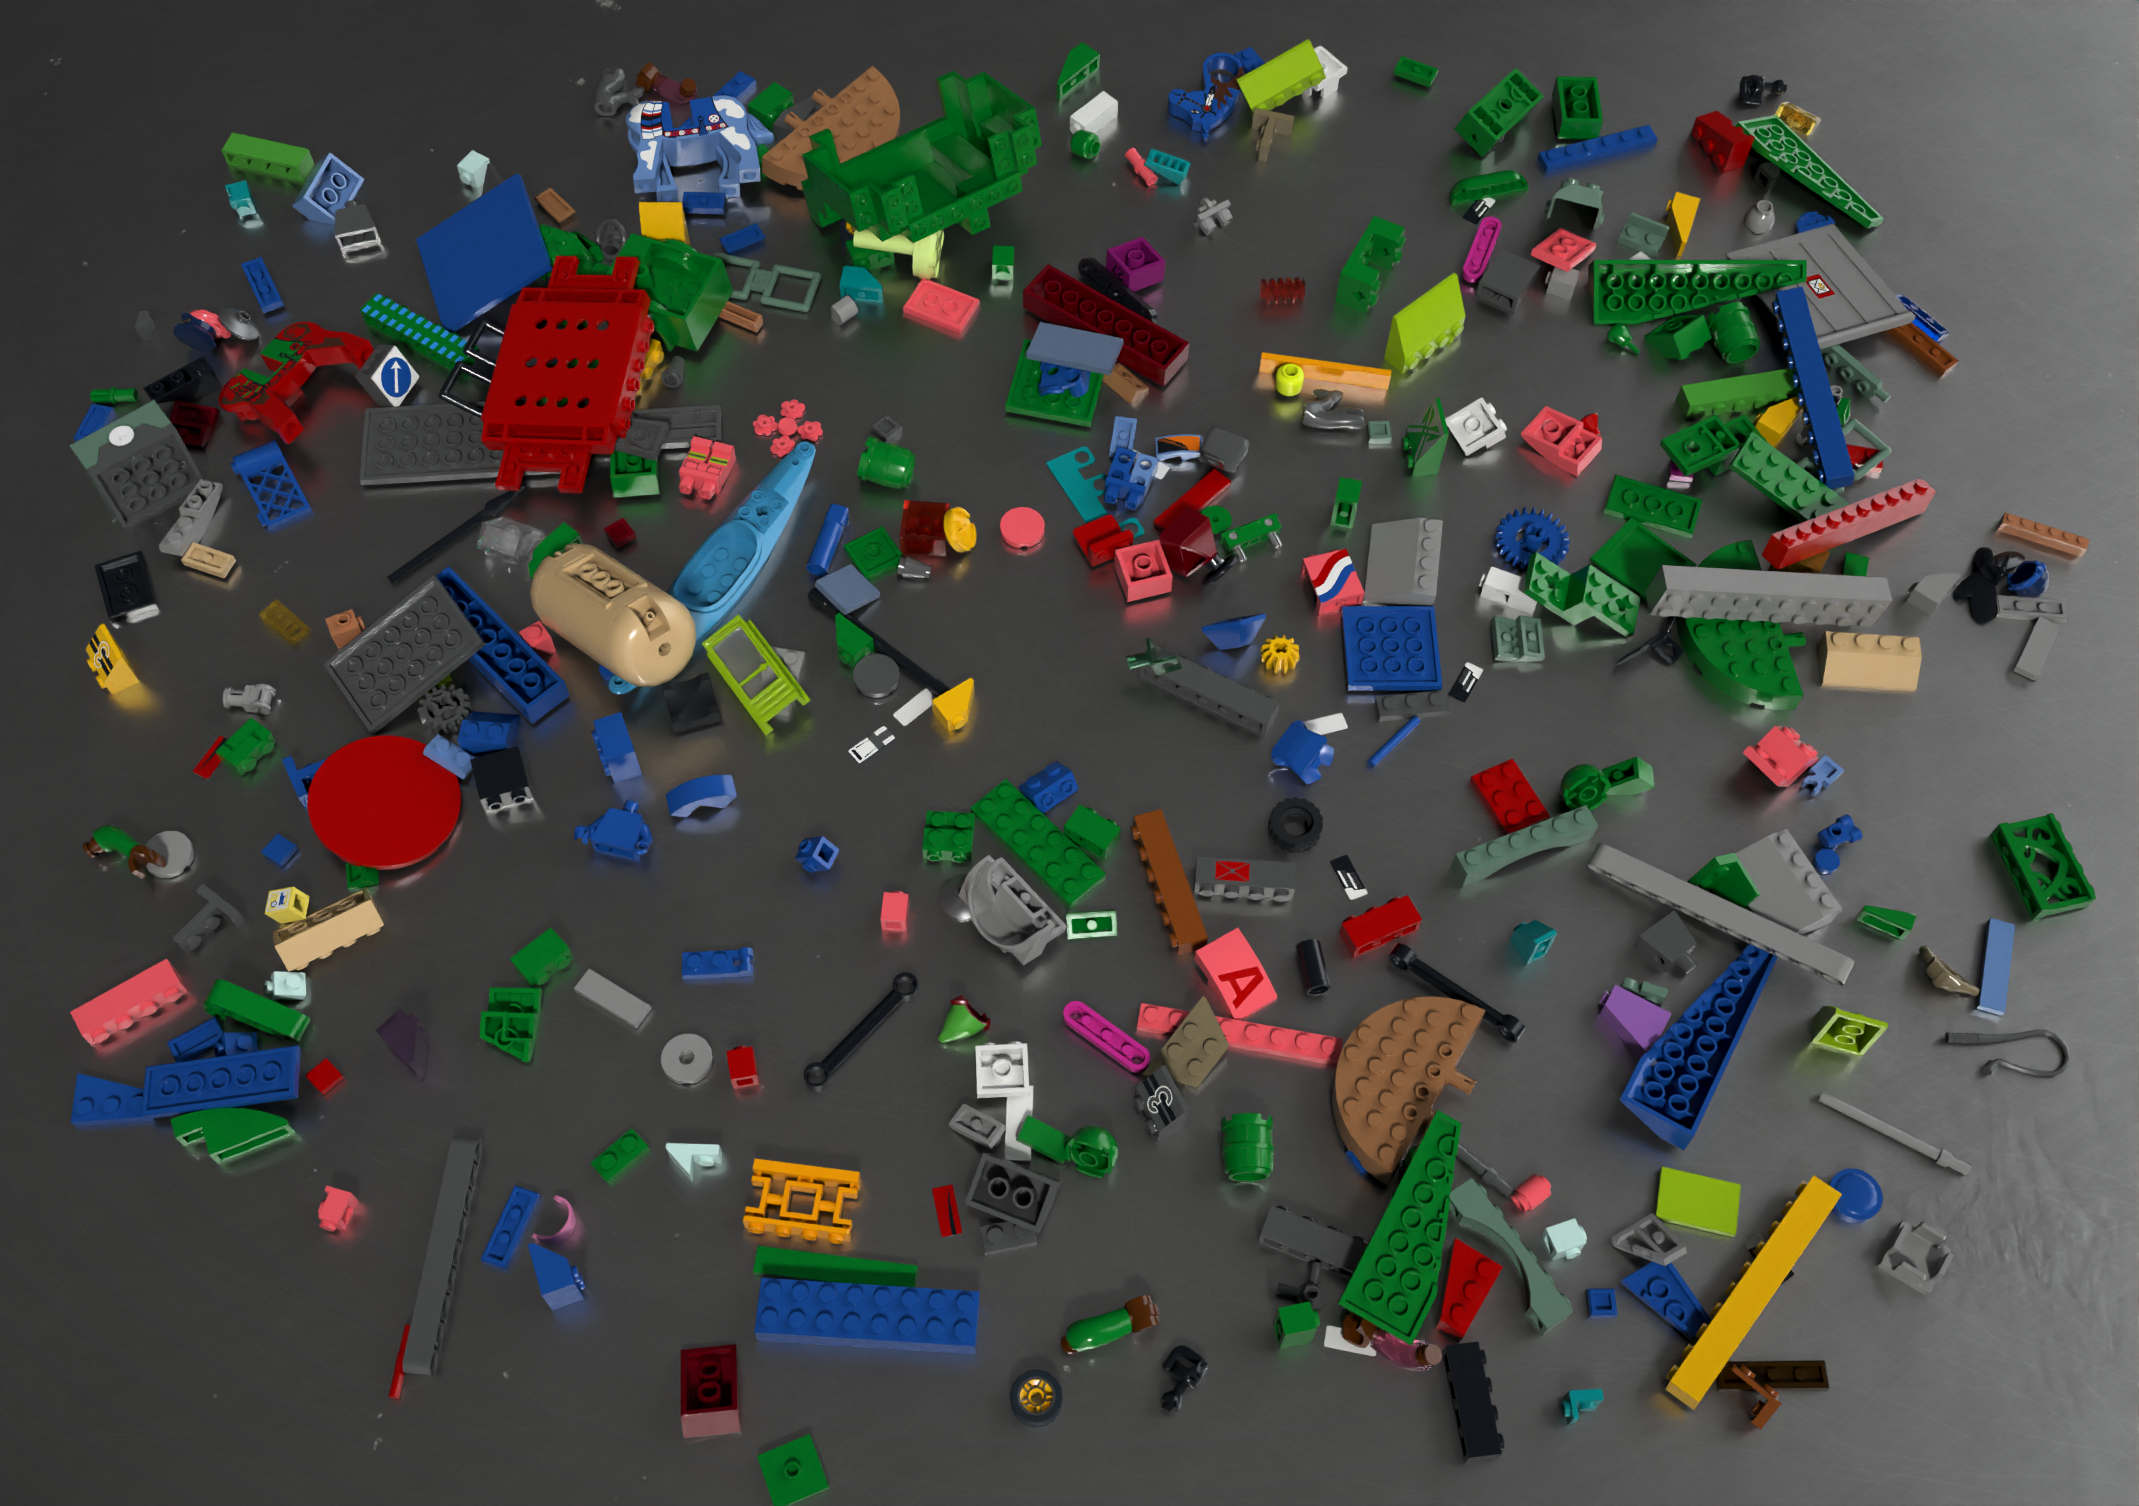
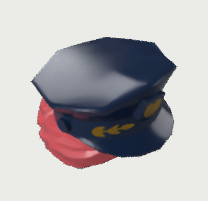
M203 309L183 313L181 315L183 323L176 325L173 332L179 342L195 350L211 352L217 346L215 340H219L221 337L228 339L232 335L221 324L218 315Z

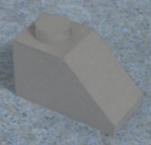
M1959 573L1926 574L1920 582L1915 580L1908 590L1911 594L1907 602L1931 616L1954 588L1961 575Z

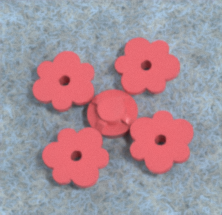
M795 399L781 404L782 410L780 413L786 417L782 418L779 423L775 422L773 416L767 417L766 415L758 416L757 420L753 422L757 435L765 434L769 436L772 434V431L777 429L784 435L779 439H774L773 445L770 447L771 453L777 454L778 457H784L794 449L795 442L790 440L788 436L796 431L801 435L802 440H809L810 442L817 441L818 436L823 434L821 424L817 421L812 423L805 421L804 425L797 426L795 419L803 416L805 405L798 403Z

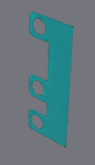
M1082 446L1050 460L1046 464L1087 524L1108 515L1097 498L1104 494L1105 489L1097 490L1093 486L1095 480H1106L1107 475L1101 473L1087 480L1083 478L1078 470L1094 463L1095 457L1088 447ZM1078 452H1086L1089 455V460L1085 463H1079L1075 460V455ZM1129 518L1118 523L1122 531H1124L1126 524H1136L1138 532L1134 534V539L1145 532L1136 518Z

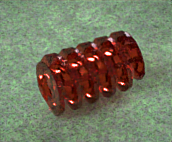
M1287 277L1285 283L1282 278H1278L1276 283L1273 278H1270L1268 284L1266 279H1261V302L1265 300L1267 306H1269L1271 299H1273L1275 305H1278L1279 300L1282 299L1284 305H1286L1288 299H1291L1293 305L1296 298H1299L1300 303L1303 304L1305 299L1304 278L1301 281L1299 277H1295L1292 282V279Z

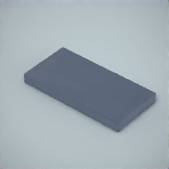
M1040 322L1026 352V357L1031 360L1110 375L1124 342L1123 338Z

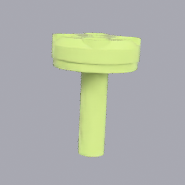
M855 229L853 246L913 255V276L922 279L937 278L944 241V230L942 229L912 243L903 234H898L882 242L868 229L860 232Z

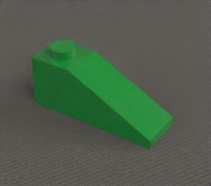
M1083 42L1070 50L1057 82L1058 100L1065 97L1099 69L1100 53Z

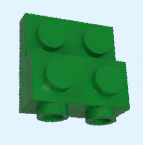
M927 811L922 846L923 859L930 861L952 860L957 863L972 861L975 813Z

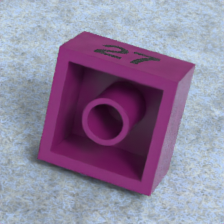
M1142 236L1108 249L1105 268L1135 292L1164 280L1165 260Z

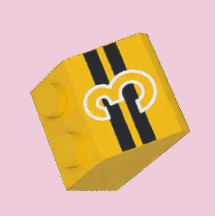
M105 624L99 625L86 647L90 657L86 661L93 672L98 671L99 675L96 676V679L101 688L107 687L111 694L114 695L138 683L139 680L122 649Z

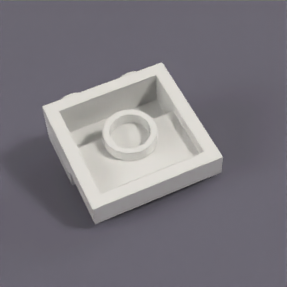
M1483 397L1445 419L1449 431L1466 456L1483 446H1486L1488 449L1506 438L1504 432L1507 430L1506 425L1501 418L1496 419L1494 416L1496 411L1490 402L1486 404Z
M1011 1041L1007 1044L996 1045L995 1043L987 1042L981 1044V1046H975L977 1098L1029 1096L1027 1043L1022 1044L1018 1041Z

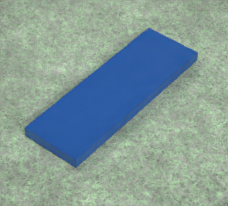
M295 1045L146 1066L141 1117L152 1119L206 1109L231 1108L298 1098L301 1048Z

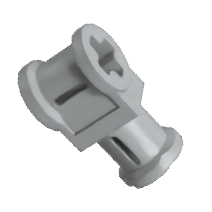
M266 684L246 685L244 690H233L232 687H227L223 692V705L225 708L240 706L246 712L268 715L271 712V699L275 696L276 690Z

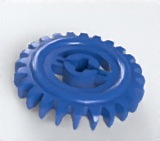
M1524 507L1521 515L1515 509L1513 515L1507 513L1506 519H1501L1500 525L1496 528V547L1500 548L1499 553L1501 555H1506L1505 560L1507 562L1512 560V566L1520 565V569L1524 570L1526 567L1528 568L1530 555L1540 549L1542 542L1548 541V547L1544 551L1539 552V554L1558 566L1559 561H1563L1569 551L1570 540L1567 539L1569 532H1564L1565 524L1557 527L1560 518L1553 522L1551 521L1552 512L1545 518L1544 509L1536 515L1535 507L1532 508L1530 514L1527 513V509ZM1525 530L1522 539L1516 541V535L1520 531Z

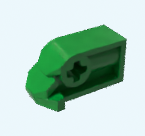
M564 522L535 548L533 560L528 563L530 578L533 579L534 572L545 557H553V554L557 551L562 552V554L565 553V546L569 544H583L580 534Z

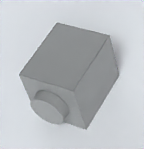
M1555 267L1553 272H1548L1545 284L1549 285L1546 293L1571 300L1580 271L1571 269L1566 272Z

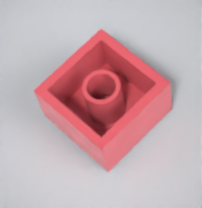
M1159 540L1115 550L1114 567L1127 602L1171 592L1173 576Z

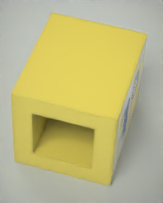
M295 887L269 891L265 915L281 924L306 919L310 896Z

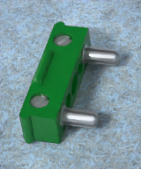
M1273 513L1222 533L1219 545L1223 546L1227 555L1233 552L1238 554L1239 562L1241 563L1247 559L1242 550L1243 548L1269 538L1275 549L1280 548L1282 544L1277 535L1280 534L1282 526L1277 519L1278 514Z

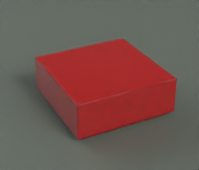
M327 1058L305 1075L323 1096L344 1079L343 1075Z

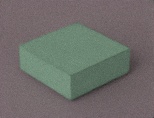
M1390 421L1367 422L1369 444L1391 443Z

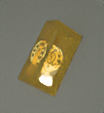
M1788 101L1781 103L1775 114L1789 126L1807 135L1811 134L1821 122V118Z

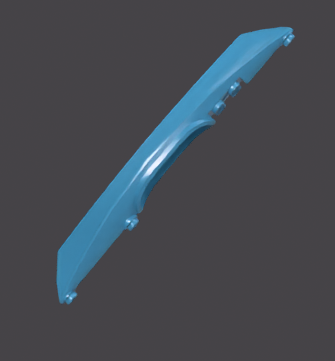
M799 443L771 470L702 543L666 591L667 594L683 603L693 617L696 629L695 646L715 630L738 606L766 566L809 475L816 452L812 443ZM614 673L608 684L609 690L617 695L626 694L638 687L619 678Z

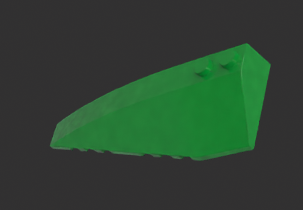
M1593 260L1588 265V288L1593 324H1639L1807 281V260Z

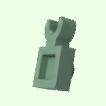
M1627 977L1624 978L1620 986L1658 1007H1661L1668 992L1666 988L1645 981L1640 984Z

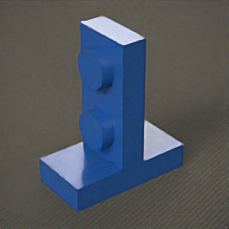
M292 756L282 759V762L304 808H308V789L315 773L326 759L308 764L299 770Z

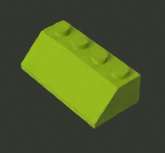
M1307 39L1237 79V83L1243 99L1253 115L1255 108L1269 111L1277 106H1281L1292 97L1298 96L1308 88L1320 84L1326 77L1310 40Z

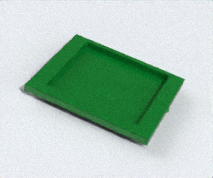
M1632 517L1590 558L1591 562L1646 602L1645 591L1662 565L1697 566L1696 563Z

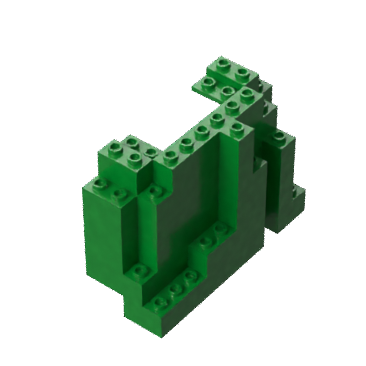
M952 71L936 78L944 114L943 117L841 164L839 163L832 132L827 128L809 136L812 150L802 154L808 179L802 181L801 185L810 217L822 228L843 218L858 232L868 229L882 242L902 233L912 243H915L955 223H958L972 235L991 227L987 208L1022 192L1020 176L1028 173L1027 168L1037 164L1035 149L1042 146L1035 107L984 71L968 79Z

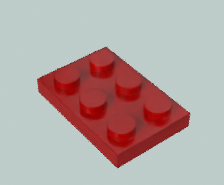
M1513 758L1471 776L1470 782L1504 835L1550 818L1549 813Z

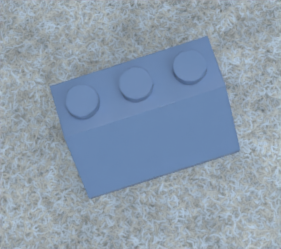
M329 152L318 161L292 207L310 220L335 225V211L345 208V203L354 199L365 179Z

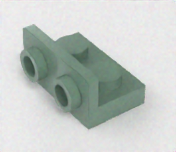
M1630 212L1617 243L1637 251H1642L1656 258L1666 239L1669 226Z

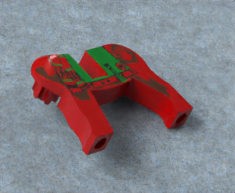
M312 322L294 323L284 328L260 353L268 369L274 371V373L270 377H266L246 368L242 369L223 386L219 394V405L227 412H235L238 418L244 422L246 420L254 421L260 419L272 431L279 433L283 442L289 445L304 430L296 415L289 408L304 394L300 387L315 371V368L317 366L353 363L360 370L374 349L369 340L345 331L325 330Z

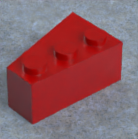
M1719 111L1696 117L1691 131L1693 137L1698 140L1704 151L1707 152L1722 173L1744 167L1755 139L1753 135L1743 133V128L1740 126H1733L1732 121Z
M1457 1238L1454 1239L1449 1249L1448 1264L1445 1271L1444 1286L1435 1329L1460 1343L1503 1266Z

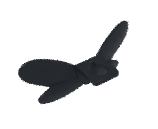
M1979 548L1975 555V562L1979 570L1968 576L1956 587L1953 597L1956 600H1963L1971 596V612L1974 620L1981 624L1988 623L1994 617L1996 611V586L2005 571L2014 569L2024 562V555L2015 551H2007L1993 556L1990 548Z
M1678 616L1665 617L1661 634L1654 636L1644 645L1622 657L1615 665L1625 663L1651 648L1663 661L1671 666L1684 652L1669 637ZM1662 643L1674 649L1672 657L1665 655L1661 646Z

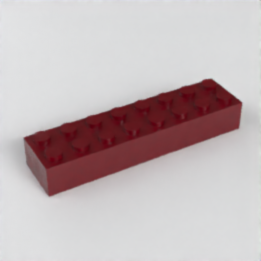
M1049 264L1023 290V308L1053 325L1123 338L1124 344L1117 361L1163 387L1188 360V341Z

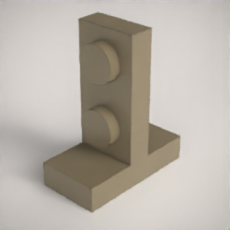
M1259 108L1254 109L1252 128L1261 130L1260 137H1262V139H1258L1256 151L1259 152L1258 161L1266 162L1275 133L1291 137L1294 116Z

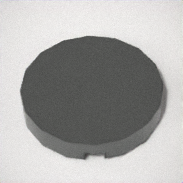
M868 655L855 665L853 671L854 685L867 697H885L889 695V692L898 687L900 681L899 667L893 659L886 655Z

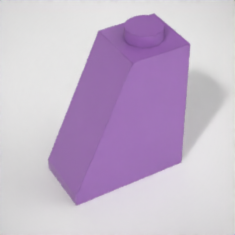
M1617 985L1613 987L1611 993L1605 991L1599 1003L1603 1006L1599 1015L1639 1060L1660 1038L1672 1014Z

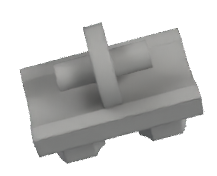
M1206 197L1200 200V207L1197 208L1199 213L1197 221L1193 222L1192 225L1195 229L1200 227L1206 235L1217 228L1213 221L1216 218L1221 226H1225L1233 218L1228 210L1231 203L1227 199L1217 205L1214 199L1210 201Z

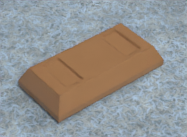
M551 187L534 197V200L560 224L576 213Z

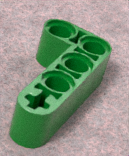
M216 979L203 1002L204 1010L216 1018L225 1020L229 1016L294 1044L300 1042L311 1021L309 1017L298 1011L222 979Z

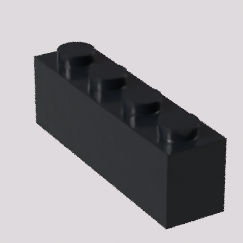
M1478 1341L1446 1345L1442 1351L1464 1464L1497 1460L1504 1450V1439L1502 1434L1498 1433L1496 1427L1498 1411L1496 1405L1491 1403L1492 1383L1490 1377L1485 1375L1484 1366L1487 1365L1485 1351L1483 1349L1480 1350Z

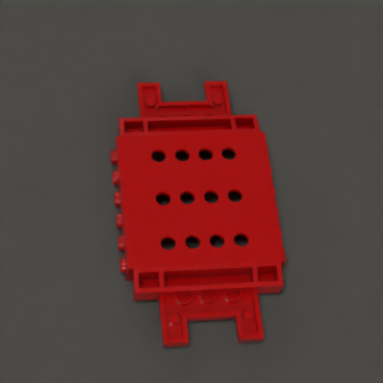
M556 256L548 288L523 287L516 304H512L481 420L484 423L481 442L488 450H504L495 487L498 490L519 491L524 471L560 472L561 475L557 489L561 493L582 494L591 455L613 454L617 435L620 438H626L627 431L630 429L631 413L635 409L636 393L640 389L641 373L645 368V356L650 347V336L654 332V323L648 316L651 299L645 290L633 289L640 264L637 257H616L612 275H576L579 260L576 256ZM542 320H547V325L544 328L537 329L538 323ZM562 321H568L564 329H557V325ZM583 321H588V326L585 329H577V326ZM604 321L609 322L605 330H598V326ZM532 358L537 359V363L533 367L526 366L527 362ZM552 359L558 360L554 367H547V363ZM573 359L578 360L576 367L567 368L568 363ZM593 360H599L596 368H588V364ZM521 397L527 398L524 405L516 406V401L521 399ZM543 397L547 398V403L544 406H537V401ZM563 398L568 399L566 406L557 407V403ZM583 399H589V404L586 407H578V403Z

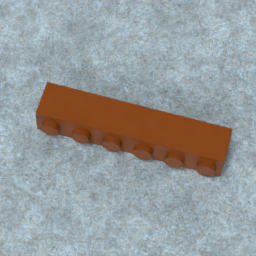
M1158 809L1134 816L1133 826H1130L1131 836L1133 840L1138 841L1139 847H1137L1140 861H1145L1148 883L1152 882L1154 890H1152L1154 901L1156 904L1160 903L1163 926L1167 925L1170 932L1168 933L1169 944L1171 948L1175 947L1178 955L1199 950L1207 945L1208 936L1163 811Z

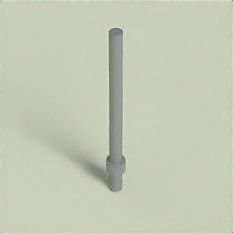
M1823 1091L1818 1098V1101L1935 1159V1163L1945 1168L1949 1166L1966 1176L1972 1166L1952 1157V1153L1944 1149L1940 1151Z

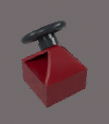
M1189 507L1159 535L1161 547L1169 568L1174 572L1187 578L1204 565L1208 570L1211 569L1202 581L1204 586H1209L1216 582L1239 560L1238 554H1232L1223 559L1217 553L1209 517Z

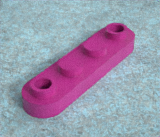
M1485 217L1481 221L1462 270V277L1468 282H1479L1484 275L1502 227L1501 221L1495 217Z
M1072 1001L1065 1006L1063 1020L1067 1026L1129 1071L1141 1073L1146 1070L1150 1063V1053L1144 1046L1084 1003ZM1073 1014L1080 1015V1018L1073 1019L1071 1016ZM1134 1058H1139L1142 1062L1136 1064L1132 1060Z

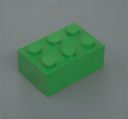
M1557 76L1552 92L1557 138H1598L1603 124L1597 77Z

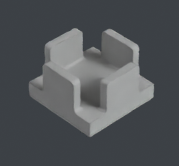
M1902 1220L1897 1226L1877 1267L1923 1295L1928 1296L1935 1283L1944 1276L1954 1255L1951 1254L1952 1250L1941 1244L1947 1237L1945 1234L1924 1222L1913 1227Z

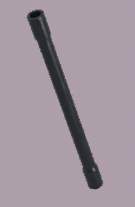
M816 587L810 590L807 596L810 601L834 617L838 613L843 615ZM849 613L843 615L873 638L874 647L893 659L897 665L927 686L935 695L940 696L951 689L939 679H935Z

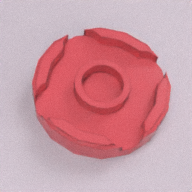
M1013 508L1006 512L1001 519L1000 531L1002 539L1015 548H1021V546L1032 547L1039 543L1044 536L1045 523L1043 517L1031 508Z

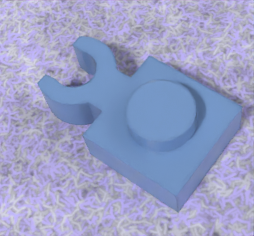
M1824 755L1809 770L1808 774L1810 776L1804 779L1801 787L1804 788L1807 784L1813 785L1814 790L1811 795L1815 796L1822 788V785L1827 789L1843 773L1844 769Z

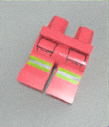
M693 436L690 451L679 470L680 492L689 495L692 493L693 488L699 489V495L702 498L709 500L714 493L720 494L722 486L736 461L734 446L716 441L713 444L711 440Z

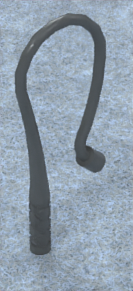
M2036 1029L2012 1034L1945 1033L1946 1043L1973 1044L2007 1041L2032 1035H2046L2058 1042L2063 1050V1064L2056 1070H2035L2003 1059H1995L1993 1061L1989 1060L1983 1067V1071L1989 1075L1996 1070L1997 1064H2002L2011 1069L2032 1075L2055 1076L2067 1068L2070 1060L2069 1050L2064 1041L2048 1030Z

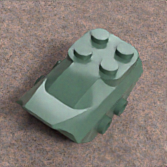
M1567 178L1566 182H1561L1560 189L1553 195L1552 200H1547L1544 213H1548L1547 218H1550L1556 198L1596 207L1598 209L1593 224V229L1596 230L1597 226H1602L1605 216L1602 213L1603 207L1601 202L1603 191L1599 190V185L1587 183V187L1579 185V180Z

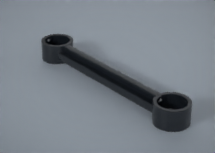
M1398 943L1389 954L1388 959L1396 968L1405 972L1411 971L1451 999L1461 1000L1486 1010L1483 1020L1494 1026L1496 1032L1503 1039L1516 1043L1524 1033L1525 1025L1518 1018L1509 1014H1501L1418 959L1417 954L1407 945Z
M908 972L898 974L893 980V989L821 1062L810 1063L805 1068L803 1076L808 1089L814 1092L825 1090L831 1081L830 1074L902 1001H911L917 996L919 990L918 981L913 974ZM902 981H911L915 987L909 993H901L897 990V985ZM814 1070H822L827 1075L825 1080L819 1084L809 1082L808 1076Z

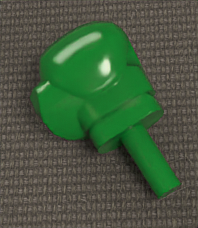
M1616 324L1607 332L1609 342L1616 343L1622 349L1627 346L1636 354L1641 351L1631 343L1633 337L1625 325Z

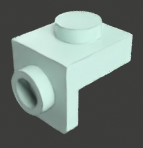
M274 971L269 980H266L264 983V996H268V999L274 1002L277 999L304 1000L306 997L305 973Z

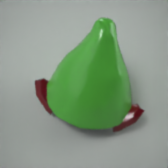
M960 995L950 1001L951 1005L947 1012L943 1029L938 1035V1040L941 1043L971 1037L982 1029L983 1031H988L990 1029V1018H987L985 1013L981 1016L968 1003L969 1001L964 999L965 996Z

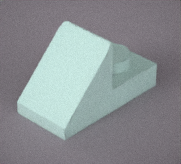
M666 1143L669 1157L692 1182L695 1163L701 1166H713L714 1163H722L723 1153L720 1145Z

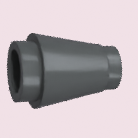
M674 356L661 373L662 382L667 387L675 388L682 383L685 364L682 357Z
M900 556L897 574L902 575V578L929 579L931 565H927L909 556Z

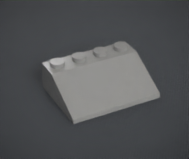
M1419 517L1372 524L1364 602L1393 606L1434 605L1437 592L1443 520Z
M1787 829L1768 835L1735 853L1760 892V895L1746 907L1748 911L1802 935L1830 924L1843 910Z

